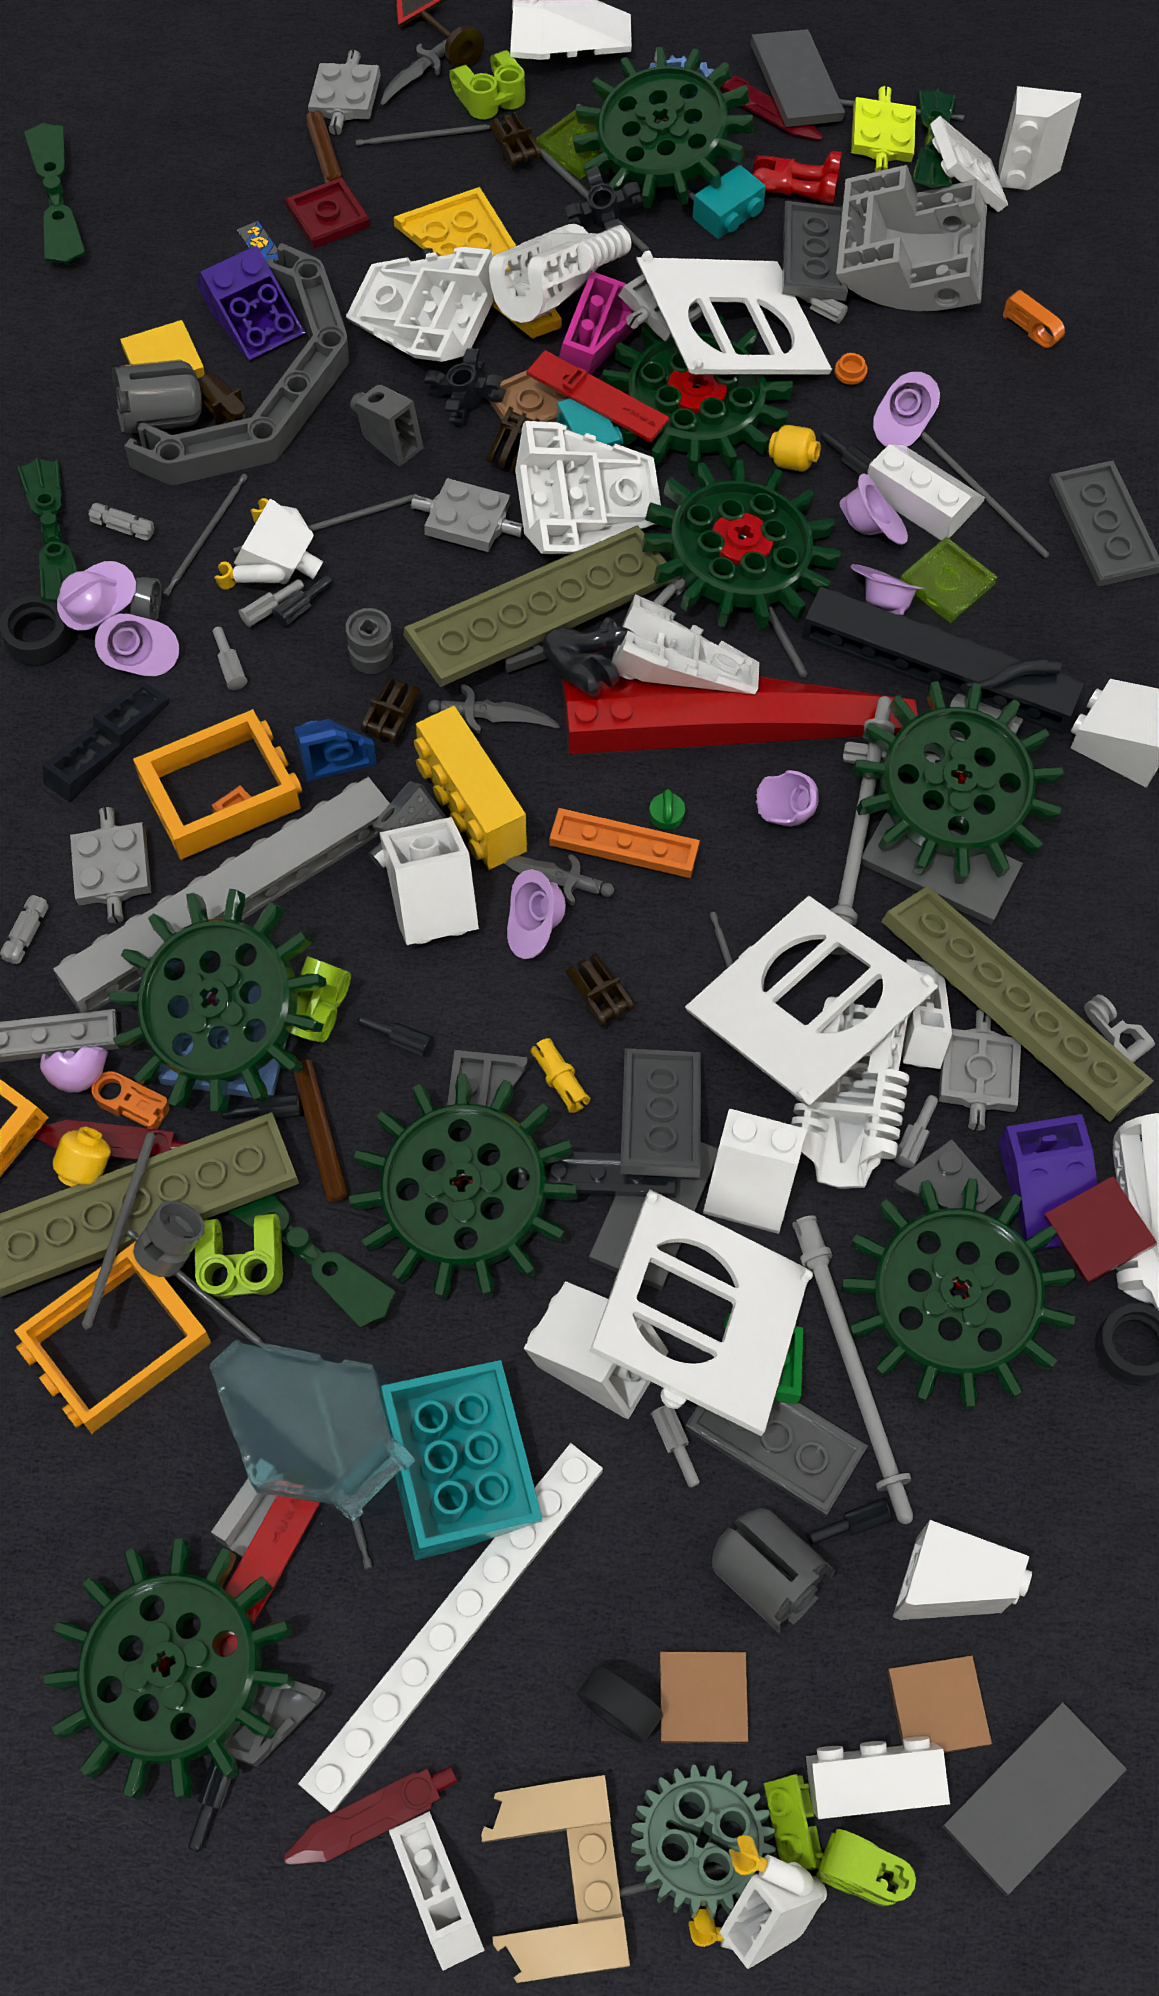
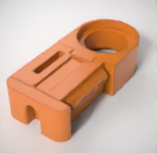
M1018 290L1007 299L1003 312L1004 319L1009 318L1029 332L1028 336L1041 346L1050 348L1064 336L1065 328L1062 321L1023 291ZM1044 325L1049 328L1053 336L1045 330Z
M102 1073L99 1079L92 1085V1094L99 1107L118 1117L122 1114L147 1127V1129H158L170 1111L166 1097L119 1073ZM106 1084H119L121 1092L116 1098L106 1100L100 1096L101 1089Z

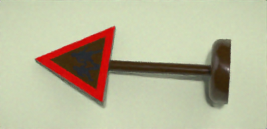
M397 0L399 28L421 16L447 38L445 57L450 65L454 68L467 65L470 68L478 61L484 48V39L478 30L472 26L464 25L451 32L428 13L429 10L447 0Z

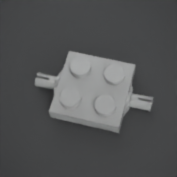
M352 50L348 52L345 64L320 63L308 109L309 112L318 110L323 114V117L331 119L329 131L333 135L336 132L337 135L341 134L345 120L370 119L381 76L379 65L359 64L361 55L356 50H354V54Z
M640 275L625 285L618 296L634 311V313L627 316V324L630 325L632 323L630 327L634 329L643 322H646L664 341L671 338L672 334L644 275ZM693 303L689 307L688 317L690 323L703 314L698 303Z
M447 478L440 494L434 499L416 494L412 499V509L430 513L424 525L425 535L489 552L494 540L500 534L506 533L521 538L524 531L523 523L506 519L511 495Z
M106 807V811L104 808L99 810L100 829L70 835L74 894L79 906L91 903L107 904V920L110 923H116V919L118 922L124 920L122 901L132 896L151 893L146 829L143 823L115 826V810L111 807Z
M980 1009L976 1011L975 1029H952V1036L941 1066L938 1102L958 1104L970 1108L968 1127L974 1130L977 1124V1131L985 1129L986 1110L1016 1111L1018 1106L1021 1044L1013 1037L1002 1036L991 1031V1017L986 1013L984 1015V1012Z

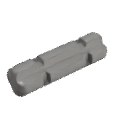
M93 503L88 515L93 523L102 526L106 523V527L128 535L136 533L135 537L143 540H150L154 533V524L150 520L141 517L137 520V516L115 508L107 510L108 506L100 503Z
M35 895L28 897L24 905L26 911H21L8 935L10 941H5L0 951L2 959L12 964L21 962L25 954L23 948H28L41 923L38 919H42L48 910L47 901Z

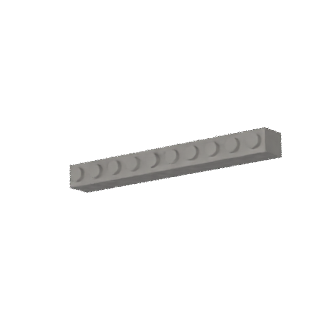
M369 777L359 783H351L341 794L329 801L318 803L311 812L300 819H293L287 822L280 831L272 836L259 839L249 850L239 856L226 859L213 872L206 876L195 878L188 887L175 895H168L162 898L155 907L142 915L138 914L131 917L121 928L111 934H104L98 937L91 946L78 954H71L65 957L60 962V965L53 968L60 985L80 1013L96 1011L110 1002L109 996L111 992L128 991L140 984L144 970L130 965L121 954L124 949L139 951L151 959L163 943V940L153 930L148 920L153 913L169 921L175 932L191 924L186 894L194 892L203 897L208 920L223 919L229 889H237L245 894V906L241 919L243 920L379 836L373 828V824L390 803Z

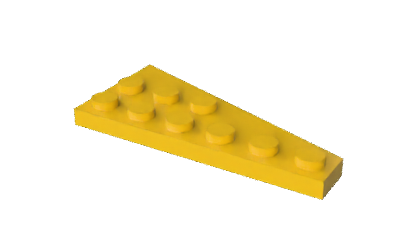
M480 187L394 217V226L420 248H432L433 252H436L438 256L453 254L454 248L471 247L490 249L494 257L496 254L516 246ZM493 296L492 306L502 313ZM556 309L532 321L523 323L508 318L531 338L560 329L562 326V319Z

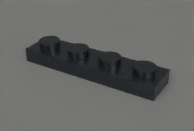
M573 1152L574 1154L564 1160L552 1162L544 1166L548 1183L576 1185L579 1191L578 1194L646 1197L650 1189L664 1197L676 1198L677 1177L620 1174L621 1153ZM519 1173V1190L524 1189L530 1181V1177L525 1173Z

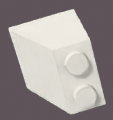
M1110 679L1103 691L1097 688L1087 704V708L1091 709L1086 716L1081 713L1071 730V733L1076 735L1071 749L1147 788L1159 768V689Z
M452 817L379 832L398 925L406 945L414 943L423 944L432 939L449 935L458 936L467 931L479 929L470 856Z
M729 1109L703 1214L779 1234L807 1129Z
M565 1281L558 1294L551 1299L548 1310L538 1326L531 1331L524 1350L540 1369L618 1415L629 1419L651 1381L590 1352L608 1299ZM633 1316L645 1340L655 1350L667 1356L669 1351L651 1324Z
M930 1520L916 1538L893 1617L899 1620L1002 1613L1011 1603L1016 1604L1019 1596L1024 1597L1028 1590L1032 1572L1026 1570L1029 1556Z

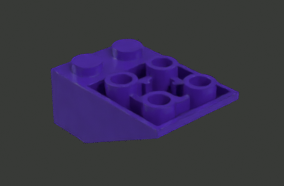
M257 245L200 272L196 283L213 316L248 362L305 334Z
M1082 1114L1012 1125L1005 1128L998 1142V1147L1012 1196L1017 1194L1022 1197L1017 1215L1024 1240H1027L1038 1230L1049 1227L1044 1218L1045 1213L1097 1185L1093 1149ZM1054 1236L1047 1246L1038 1250L1061 1247L1062 1245L1057 1237Z

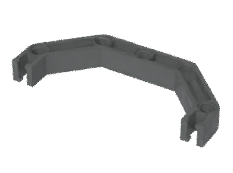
M281 243L277 248L279 265L276 264L277 262L273 258H269L267 261L283 293L297 300L310 340L251 418L177 435H170L142 422L138 427L142 446L136 445L137 440L132 438L124 445L130 468L163 483L178 485L276 461L283 454L350 361L347 333L324 265L319 259Z

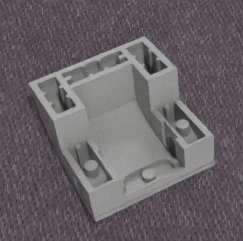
M907 165L847 178L845 181L836 272L838 280L846 283L850 290L863 298L880 305L901 310L938 311L981 303L987 205L986 203L984 204L977 181L972 180L917 193Z

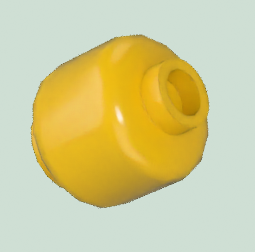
M784 425L771 436L769 456L774 460L775 465L781 469L804 472L809 469L812 462H817L820 456L821 444L816 441V436L812 429Z
M81 1127L79 1130L68 1131L60 1139L53 1158V1169L58 1174L59 1180L70 1187L78 1184H92L104 1173L110 1157V1147L102 1139V1134L93 1128Z

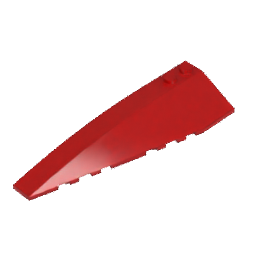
M620 676L618 683L612 687H608L603 681L599 682L597 685L600 693L595 697H590L562 678L569 755L862 737L865 721L875 717L879 698L887 696L892 702L895 697L760 676L758 690L755 694L643 682L636 678L630 680ZM903 698L915 715L918 716L915 699ZM890 710L888 721L895 725L894 735H896L903 728V725Z

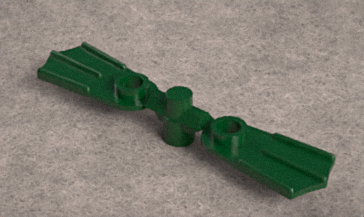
M938 88L933 91H918L921 122L928 128L925 145L919 152L913 174V182L930 188L952 186V178L944 172L941 166L943 161L942 155L937 151L932 142L935 136L930 124L939 116L950 123L956 94L950 95L939 91Z
M41 123L34 128L24 131L36 172L39 177L43 178V185L50 206L44 212V255L46 262L56 261L67 265L68 262L75 258L85 256V251L72 210L64 205L63 189L59 178L65 171L64 128L62 125Z
M36 458L29 464L21 467L18 466L17 470L31 511L35 515L40 516L42 525L41 533L45 546L39 552L41 600L57 602L63 581L69 575L78 572L70 548L62 543L60 526L57 524L56 514L62 507L60 463L58 460L45 461Z
M273 1194L226 1211L253 1230L255 1216L277 1214L281 1226V1240L290 1247L298 1259L305 1260L312 1266L314 1280L360 1329L374 1321L386 1318L390 1303L396 1294L395 1291L337 1252L323 1253L311 1243L306 1229L302 1227L294 1228L291 1225L288 1227L290 1222L289 1213ZM329 1266L338 1268L337 1272L332 1276L324 1274V1270Z

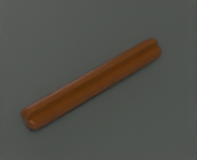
M305 1059L300 1061L304 1067L301 1072L293 1073L326 1199L329 1203H335L345 1200L347 1198V1191L313 1063L311 1060Z

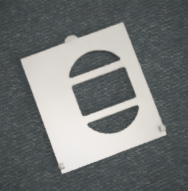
M645 251L642 257H636L691 374H830L832 371L795 295L782 294V269L777 261L653 258L650 251ZM711 302L745 303L770 355L736 354ZM693 303L699 304L722 352L704 342L692 328L688 317V310ZM759 305L774 313L787 327L792 339V347L788 353L782 352Z
M808 896L759 941L745 950L739 956V959L688 1003L685 1008L691 1015L802 1103L810 1106L939 986L934 983L930 974L922 975L828 908ZM825 939L769 991L764 992L766 973L780 954L801 942ZM837 947H842L870 967L808 1025H803L776 1004L783 995ZM878 979L883 980V991L879 1003L867 1018L859 1024L840 1032L820 1033Z
M649 1189L592 1342L590 1352L663 1387L661 1399L669 1408L678 1409L687 1399L762 1436L766 1429L806 1285L812 1279L813 1272ZM679 1242L691 1244L707 1251L725 1267L733 1280L735 1288L660 1251L657 1247L667 1243ZM649 1262L733 1304L722 1342L637 1300V1294ZM633 1316L713 1355L714 1358L707 1362L691 1364L675 1361L664 1356L645 1340Z

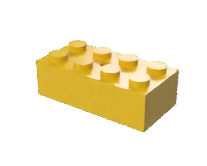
M452 706L416 723L417 739L414 740V745L419 754V759L416 760L419 772L424 779H431L434 784L433 791L441 806L447 804L452 812L450 817H452L459 833L464 832L468 837V846L473 857L477 861L482 859L487 869L491 870L505 863L510 858L527 852L526 814L456 707Z

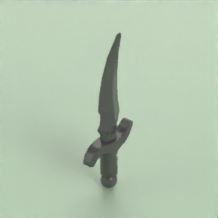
M447 38L431 50H424L422 44L417 45L416 51L419 59L412 62L407 69L398 73L389 83L382 96V105L386 104L403 86L422 75L427 67L434 68L436 75L440 74V58L445 55Z
M465 684L461 685V692L467 698L465 702L443 700L440 703L438 700H432L428 704V709L433 714L455 706L460 715L464 716L470 730L476 734L481 732V727L476 723L474 717L485 718L493 723L505 721L528 722L556 729L560 728L559 724L549 716L528 706L505 701L494 703L488 699L475 701L473 690Z
M520 855L510 858L504 863L520 874L530 869L542 872L549 879V882L564 886V897L570 905H575V898L572 893L576 889L599 895L601 893L604 897H610L614 893L612 884H603L601 880L580 875V863L574 855L568 856V862L572 867L571 871L563 870L553 862L539 861Z

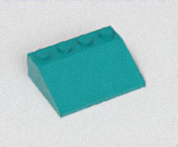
M501 1360L381 1386L377 1401L415 1560L456 1551L542 1522L539 1503Z

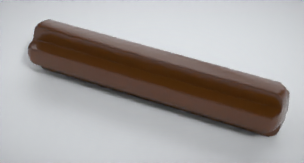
M318 110L308 112L306 115L307 125L325 182L327 183L340 178L341 171L323 114Z

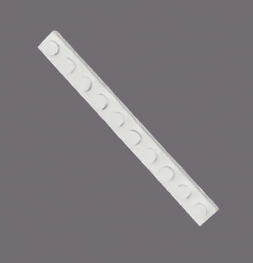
M569 1444L535 1487L543 1519L542 1522L497 1536L493 1539L298 1783L332 1814L338 1809L602 1474L603 1468L573 1444Z

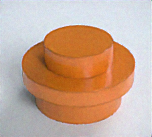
M847 353L837 361L834 372L837 379L841 382L854 385L866 378L868 369L862 356L856 353Z

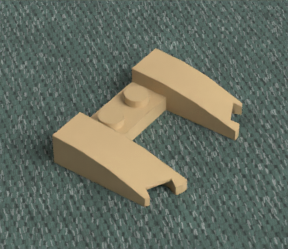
M605 1775L495 1793L494 1800L502 1802L493 1829L483 1828L481 1834L482 1843L561 1831L567 1832L578 1924L492 1937L496 1950L499 1952L504 1947H507L520 1968L521 1972L514 1977L516 1983L629 1967Z

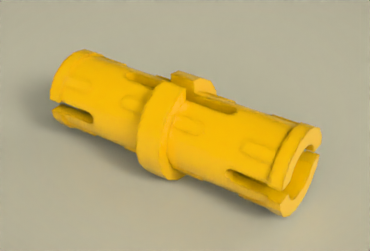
M550 1038L536 1043L541 1050L539 1051L536 1046H533L531 1054L536 1058L547 1075L545 1081L549 1087L556 1089L570 1113L583 1109L584 1106L580 1101L588 1105L590 1097L575 1078L573 1066L564 1061Z

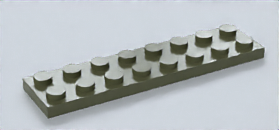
M636 525L404 627V637L438 685L442 687L544 641L547 634L558 628H573L632 601L635 594L641 597L668 585L667 581L656 584L653 580L656 566L664 564L666 561L659 552H642L645 534Z
M926 886L889 910L881 921L896 937L902 939L925 962L942 974L952 986L958 988L981 1011L998 1023L1008 1035L1015 1038L1038 1061L1047 1066L1065 1085L1072 1088L1109 1122L1141 1096L1154 1082V1080L929 886Z
M273 1113L265 1114L148 1158L117 1252L123 1251L135 1242V1240L126 1235L127 1231L132 1228L140 1236L161 1203L179 1201L188 1204L204 1220L299 1184ZM136 1163L99 1176L92 1184H78L0 1213V1297L104 1258Z

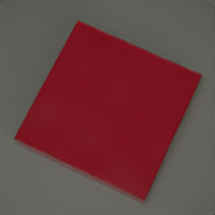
M342 177L285 199L287 209L313 249L370 227L369 217Z
M1114 1176L1044 1214L1046 1222L1056 1230L1055 1236L1086 1284L1091 1283L1157 1245L1156 1240Z

